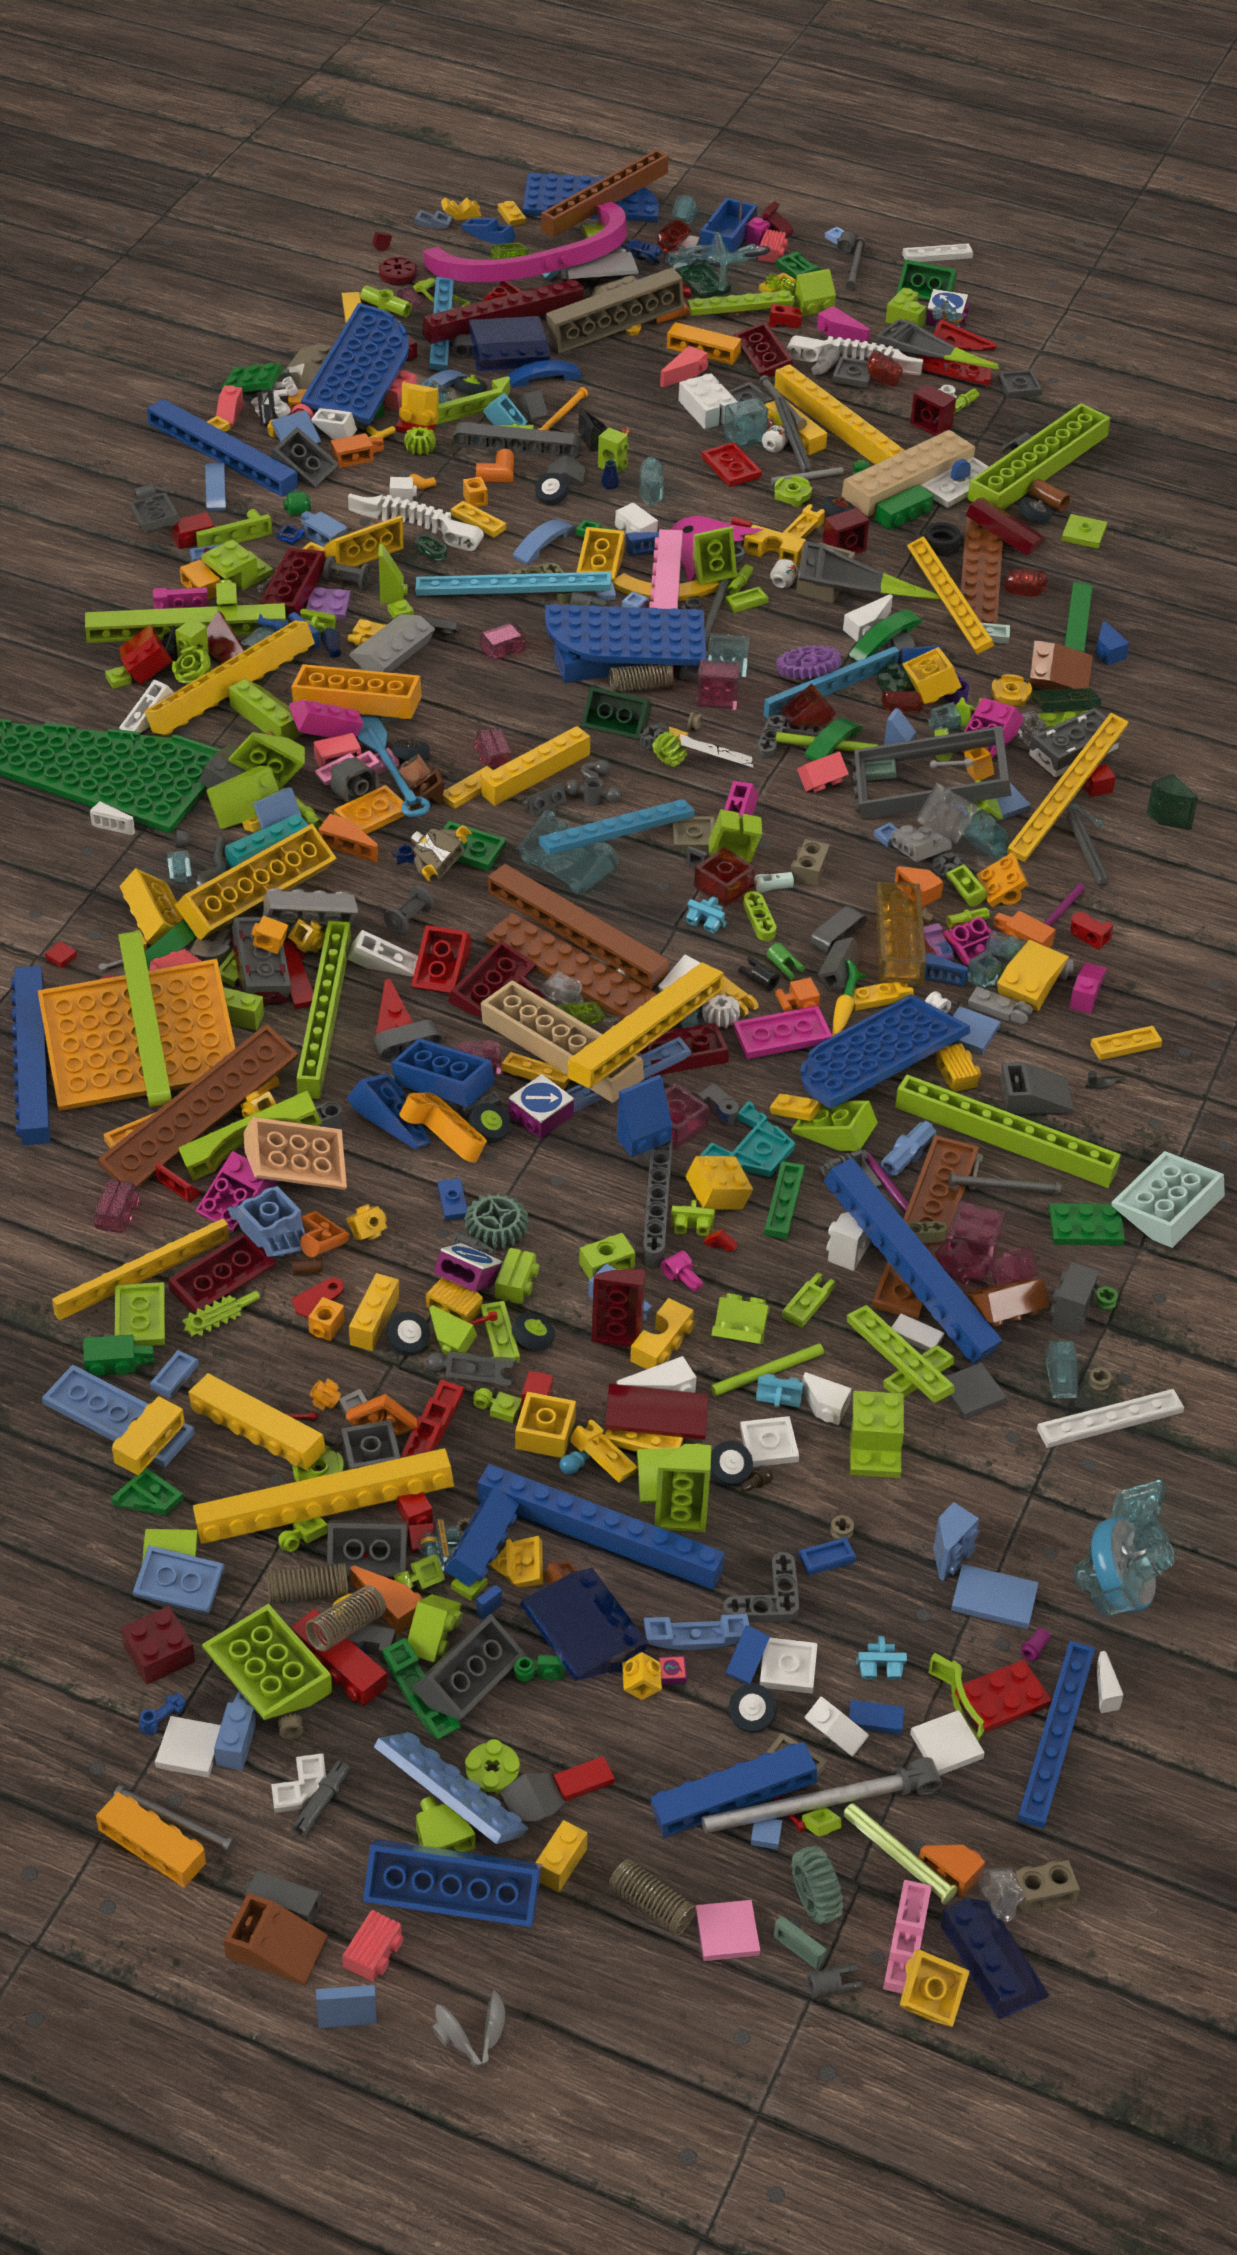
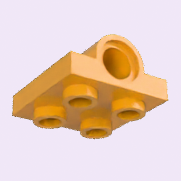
M1013 852L976 874L979 882L986 889V899L991 907L996 906L1000 902L1004 905L1016 904L1022 897L1020 890L1029 885Z

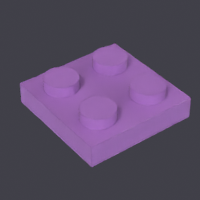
M322 587L314 588L309 596L306 609L336 615V620L345 621L351 599V591L325 589Z

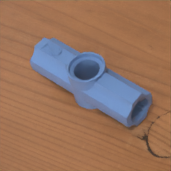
M927 1121L920 1122L907 1136L902 1134L897 1139L893 1150L881 1161V1167L888 1176H897L910 1162L916 1163L919 1160L924 1148L936 1135L933 1125Z

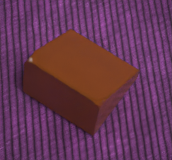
M569 1560L550 1562L543 1574L544 1580L555 1593L562 1592L583 1579L582 1575Z

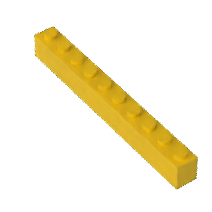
M790 364L776 370L774 387L779 393L875 465L905 451Z
M297 620L291 622L144 710L152 733L162 734L163 736L171 734L176 727L187 724L189 719L202 715L204 710L217 706L219 701L224 698H229L230 686L243 679L251 682L264 677L265 673L278 669L280 664L293 660L294 656L298 653L308 651V647L315 644L308 622Z
M703 962L692 968L688 973L678 978L656 996H653L648 1002L638 1007L637 1010L626 1016L618 1024L612 1026L611 1029L600 1035L592 1043L586 1045L581 1051L572 1055L567 1063V1078L589 1089L635 1054L639 1053L722 991L724 972Z
M444 1448L193 1505L200 1542L204 1544L397 1500V1496L418 1494L420 1492L427 1493L454 1487L451 1465Z

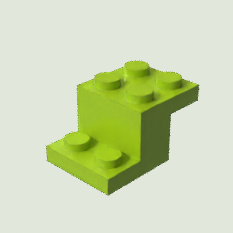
M233 539L201 555L202 562L223 578L232 580V583H236V586L242 590L273 575L272 567L252 552L247 551Z
M726 1293V1298H719L716 1322L712 1328L711 1335L763 1344L767 1317L770 1314L771 1306L765 1305V1299L750 1297V1302L742 1301L741 1295Z
M853 1391V1417L850 1432V1475L900 1478L901 1449L904 1436V1394Z

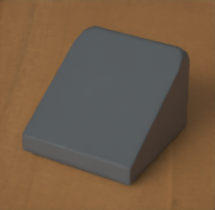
M688 846L687 864L705 871L712 863L708 853Z

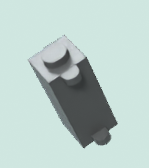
M854 937L835 941L818 973L819 978L828 991L834 990L835 993L842 994L849 978L846 960H852L857 967L863 956V952Z
M263 1870L256 1871L253 1879L247 1881L243 1891V1896L245 1897L249 1892L274 1901L311 1925L321 1907L320 1902L323 1897V1891L321 1890L315 1891L266 1874V1871Z

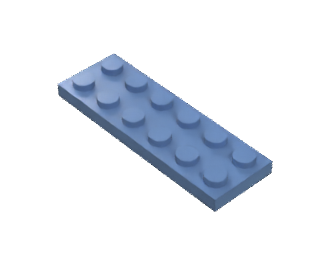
M72 1365L42 1397L44 1405L112 1441L121 1437L128 1430L131 1422L137 1420L148 1405V1403L75 1365ZM185 1423L152 1462L165 1468L195 1434L194 1427Z
M406 1732L378 1738L374 1748L495 1844L522 1838L526 1834L528 1827L521 1822L522 1820L518 1815L508 1812L501 1807L500 1801L492 1796H487L480 1790V1786L476 1782L464 1778L459 1774L460 1770L457 1767L445 1763L439 1758L440 1755L435 1750L422 1745L416 1735Z

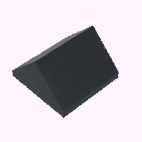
M581 407L579 409L578 432L590 452L598 451L599 435L608 428L603 422Z

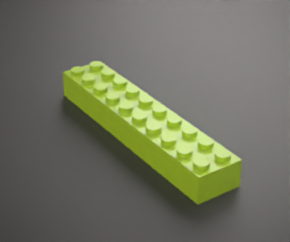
M1080 403L971 479L967 499L973 502L978 498L984 497L1005 510L1026 495L1036 479L1047 480L1106 438L1111 417Z

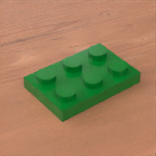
M273 362L265 365L254 364L249 367H235L221 387V390L224 385L242 388V392L272 389L284 368L282 363Z
M448 821L443 830H457L464 825ZM467 827L472 834L465 837L467 839L466 843L461 841L465 852L457 861L489 871L505 848L506 839Z
M1049 1203L1048 1212L1053 1245L1124 1246L1125 1237L1121 1213L1112 1204Z

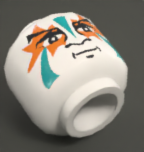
M779 425L771 426L762 437L764 448L770 452H780L789 440L786 430Z
M787 559L777 561L770 572L773 584L779 588L790 587L798 576L797 566L793 561Z

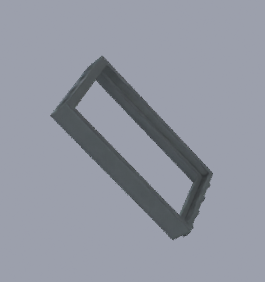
M1002 726L854 750L855 758L851 759L853 771L856 770V772H853L854 785L857 784V786H854L855 798H858L855 800L856 811L861 812L862 820L1012 796ZM989 746H996L1000 779L868 800L865 763L895 759V762Z

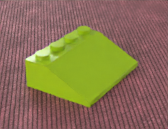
M269 1603L202 1644V1648L264 1720L310 1707L332 1693L331 1674Z

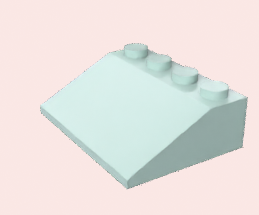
M1164 1151L1112 1201V1206L1152 1240L1173 1248L1225 1196L1224 1174Z

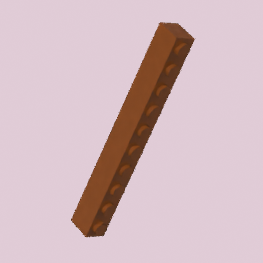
M655 149L541 213V231L554 238L597 213L596 205L608 202L616 203L668 174L669 155Z
M504 864L488 876L489 894L617 970H622L626 975L652 990L669 974V960L663 955L656 953L598 917L586 912L581 907L569 902L564 897L523 875L516 869Z

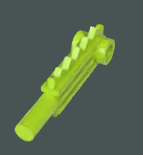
M254 1291L237 1300L230 1295L227 1298L222 1297L221 1303L214 1300L213 1307L206 1304L205 1310L197 1309L196 1315L189 1312L188 1318L182 1320L186 1325L184 1331H188L191 1337L196 1334L202 1337L203 1330L211 1332L212 1326L219 1328L220 1322L227 1325L228 1318L235 1321L236 1317H241V1308L260 1300V1295L257 1291Z

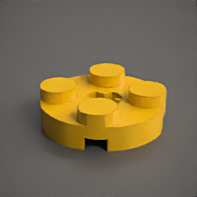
M1014 674L1002 675L1001 679L997 681L995 679L992 682L991 695L994 701L1019 708L1026 705L1032 692L1031 684L1029 682L1027 684L1024 682L1023 677Z

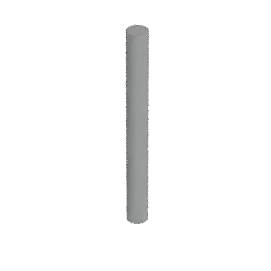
M843 467L773 477L771 478V484L775 485L776 481L782 477L791 479V476H800L810 480L843 475L844 470Z

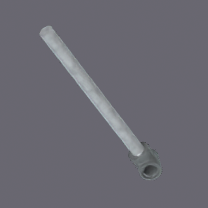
M924 1757L913 1761L906 1770L904 1767L898 1768L896 1775L702 1817V1826L705 1833H710L900 1791L904 1796L909 1795L910 1791L916 1790L918 1795L928 1796L939 1791L943 1784L934 1760Z

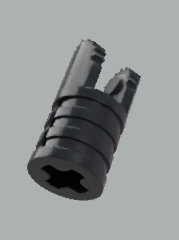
M273 390L268 391L269 404H264L262 392H257L261 426H267L270 420L276 419Z
M749 956L747 961L754 967L752 972L743 966H740L738 972L756 982L765 990L772 991L779 983V974L769 970L765 965Z

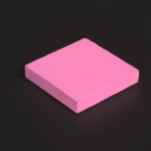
M752 1900L696 1905V1918L703 1961L760 1956Z

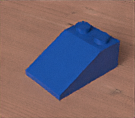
M660 1075L619 1091L617 1140L631 1157L643 1154L650 1149L671 1141L672 1121L663 1080Z

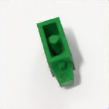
M133 1334L83 1338L85 1371L94 1376L136 1373L137 1366L154 1363L153 1346L136 1345Z

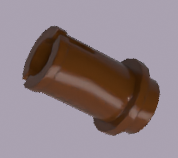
M315 1256L313 1259L292 1260L293 1275L310 1273L318 1275V1273H322V1258Z

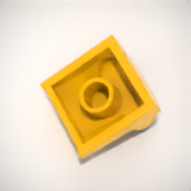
M403 381L401 408L399 410L400 418L405 422L423 426L436 424L439 420L438 388Z
M915 1950L913 1956L906 1963L905 1971L907 1977L900 2006L930 2021L953 2027L970 1971L922 1950Z

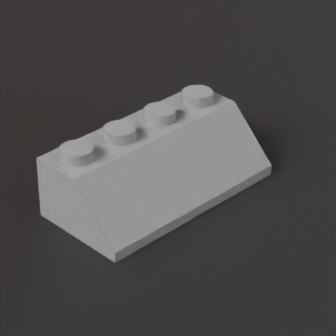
M400 614L353 650L349 656L364 670L390 673L429 642L435 628L422 616Z
M273 888L266 891L263 898L264 916L278 917L279 922L285 924H296L298 919H302L307 922L314 920L320 925H327L328 921L350 922L351 926L358 913L354 895H349L347 892L342 891L329 894L321 890L308 893L300 889L288 892L279 888Z

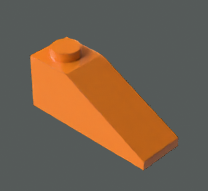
M329 814L320 826L319 834L329 848L375 863L378 862V844L349 819Z
M355 1565L350 1567V1582L357 1590L370 1585L381 1593L386 1605V1610L382 1617L393 1629H396L398 1634L412 1625L417 1602L422 1600L419 1593L413 1592L405 1584ZM364 1590V1591L368 1592L370 1595H372V1597L376 1600L377 1605H378V1607H379L378 1601H377V1599L375 1598V1596H374L372 1593H370L369 1591ZM364 1593V1595L367 1596L373 1603L374 1608L377 1611V1608L373 1600L366 1593Z

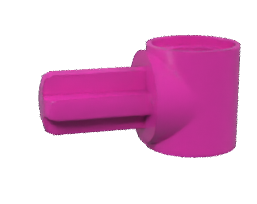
M680 1251L661 1262L662 1272L669 1280L683 1281L695 1292L699 1291L703 1286V1281L692 1271L693 1264L691 1258L685 1251Z

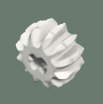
M716 994L702 1006L704 1022L708 1024L716 1022L718 1028L724 1027L727 1029L728 1025L733 1026V1022L739 1021V1004L737 1000H734L733 996L727 997L725 994L722 996Z

